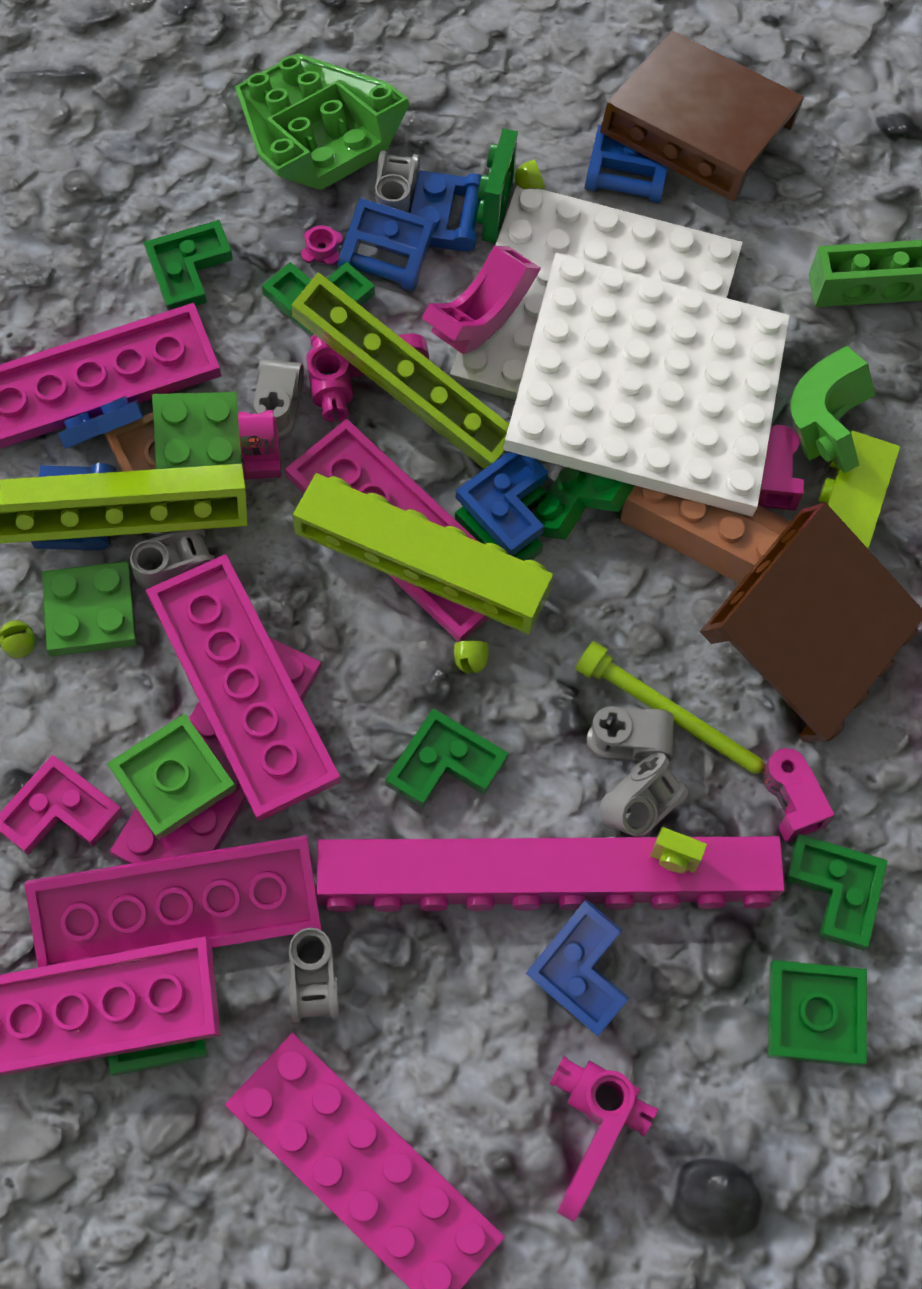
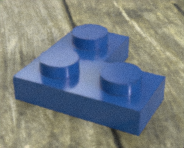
M123 396L102 405L101 408L104 413L90 419L88 413L85 412L63 421L67 429L59 432L58 435L64 448H69L97 435L105 434L143 418L144 413L138 400L129 403L127 397Z
M508 452L458 488L455 498L508 555L513 556L543 534L544 525L520 500L547 481L549 472L535 458Z
M585 900L526 974L593 1033L599 1036L630 997L594 967L623 930L592 903Z

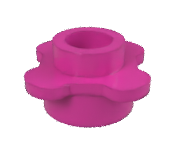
M316 226L305 232L306 247L301 251L303 261L306 263L314 261L325 262L329 266L339 262L338 247L343 243V237L339 232L327 226Z

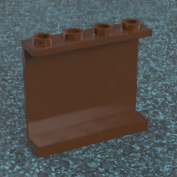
M672 30L608 100L600 133L734 202L742 191L749 169L782 127L789 130L793 128L804 96Z
M824 502L801 509L700 630V633L711 644L729 641L807 723V726L798 736L803 742L829 741L843 730L845 725L843 721L849 713L868 698V689L877 677L882 676L892 667L894 663L892 658L899 649L917 635L918 629L916 627L922 621V608L832 508Z

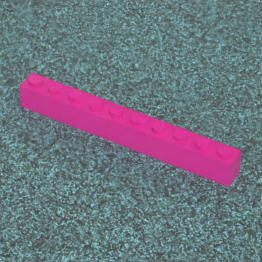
M780 836L691 837L707 844L702 860L694 873L687 870L685 873L672 872L663 868L659 864L658 859L651 857L650 855L657 837L318 840L317 844L319 905H327V910L333 912L355 910V905H374V910L382 912L401 910L402 905H420V909L424 911H443L448 909V904H467V909L472 911L494 909V904H513V909L522 911L537 910L541 908V904H559L560 909L577 910L585 900H588L590 903H605V907L611 910L630 909L633 907V903H651L654 909H674L680 906L679 903L697 902L698 907L701 909L722 908L726 906L725 902H743L745 908L760 909L770 907L772 902H776L785 890Z

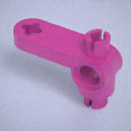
M414 333L398 335L429 359L425 337ZM314 334L310 339L313 349L306 355L313 403L322 408V416L325 421L334 422L333 411H337L338 421L345 420L349 416L347 403L353 398L351 377L364 376L365 374ZM326 371H334V372H336V373H334V374H332V375H324V374H322V373H324V372H326Z
M563 1056L549 1084L569 1093L571 1096L567 1104L586 1114L592 1122L599 1125L556 1212L575 1222L623 1125L630 1127L645 1137L652 1124V1119L657 1114L658 1108L638 1099L641 1088L633 1085L622 1073L606 1070L590 1060L585 1068H582ZM608 1086L617 1091L620 1097V1106L617 1110L607 1111L598 1105L595 1098L598 1088Z

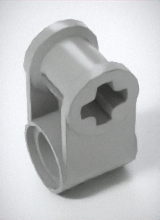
M380 151L375 185L376 203L410 213L420 169V155L413 154L412 158L392 156L388 155L387 151Z
M261 359L257 373V387L253 408L256 414L266 410L274 411L279 438L282 440L288 437L294 428L298 403L304 386L303 363Z
M205 530L173 531L136 544L131 551L130 561L138 587L146 592V589L191 570L197 565L200 566L215 559L213 555L209 554L204 542ZM155 562L161 564L155 570L143 569V567L149 563Z
M615 706L604 707L593 718L592 726L586 738L587 746L594 755L603 759L640 762L651 754L663 753L671 762L673 760L674 715L660 709L641 710ZM607 729L611 730V736L613 737L608 736Z
M651 754L637 763L632 772L611 792L605 795L600 805V817L602 822L609 828L637 837L645 836L671 810L678 807L687 798L689 793L688 787L682 781H677L668 768L669 760L665 754ZM631 805L630 816L626 820L627 809Z
M317 928L302 929L293 936L289 945L291 981H289V1001L292 1024L300 1023L301 1018L331 1016L332 1020H339L337 976L335 977L334 953L330 939L323 931ZM309 942H318L325 948L322 958L312 964L301 961L299 959V951L302 946Z

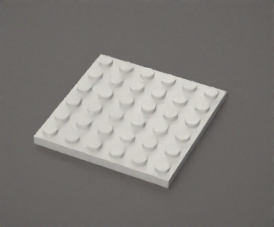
M516 186L495 246L511 247L541 267V270L518 307L489 340L469 353L462 354L459 351L457 352L450 377L461 386L516 401L555 252L727 298L743 242L542 189L525 190Z
M555 252L503 450L753 517L758 507L789 315Z

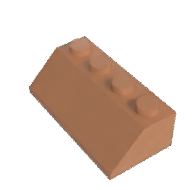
M636 485L624 503L620 519L626 525L739 584L791 523V521L758 505L752 517Z

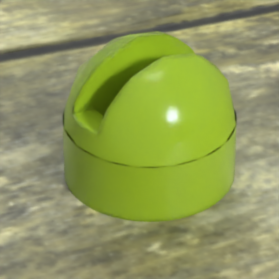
M535 159L523 163L516 170L514 176L516 186L525 190L545 189V184Z
M11 620L0 629V646L8 656L22 658L34 650L36 636L27 623L20 620ZM21 631H26V633L14 634Z
M461 641L454 644L455 663L461 671L466 674H470L473 671L478 673L486 667L489 658V644L487 642Z

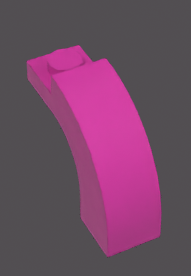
M494 246L479 274L465 292L449 303H429L422 319L433 326L431 332L462 354L469 353L489 340L508 320L530 289L541 267L509 246Z

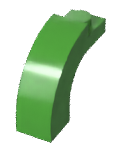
M848 346L825 357L808 370L795 387L790 403L791 414L800 446L806 458L810 461L821 455L826 462L833 461L844 473L859 466V461L851 432L838 420L848 410L876 396L868 363Z

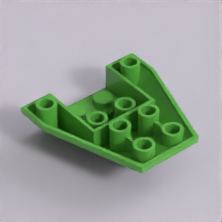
M299 53L283 58L275 66L261 73H255L246 81L235 86L259 159L279 177L318 190H323L379 159L380 151L388 150L410 105L408 98L388 82Z

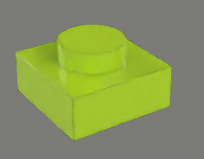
M662 827L650 856L658 859L659 864L663 868L672 872L685 873L687 870L694 873L702 860L707 844Z

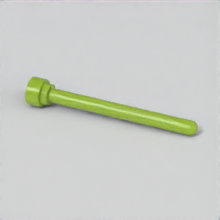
M593 640L577 663L575 670L587 678L591 679L594 676L600 680L603 677L651 709H660L672 713L676 725L749 772L759 774L764 770L765 763L762 758L612 663L614 658L607 654L609 650Z

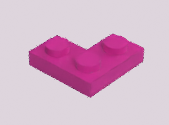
M52 754L0 812V834L29 855L56 823L61 821L94 847L122 815L123 810L118 804Z

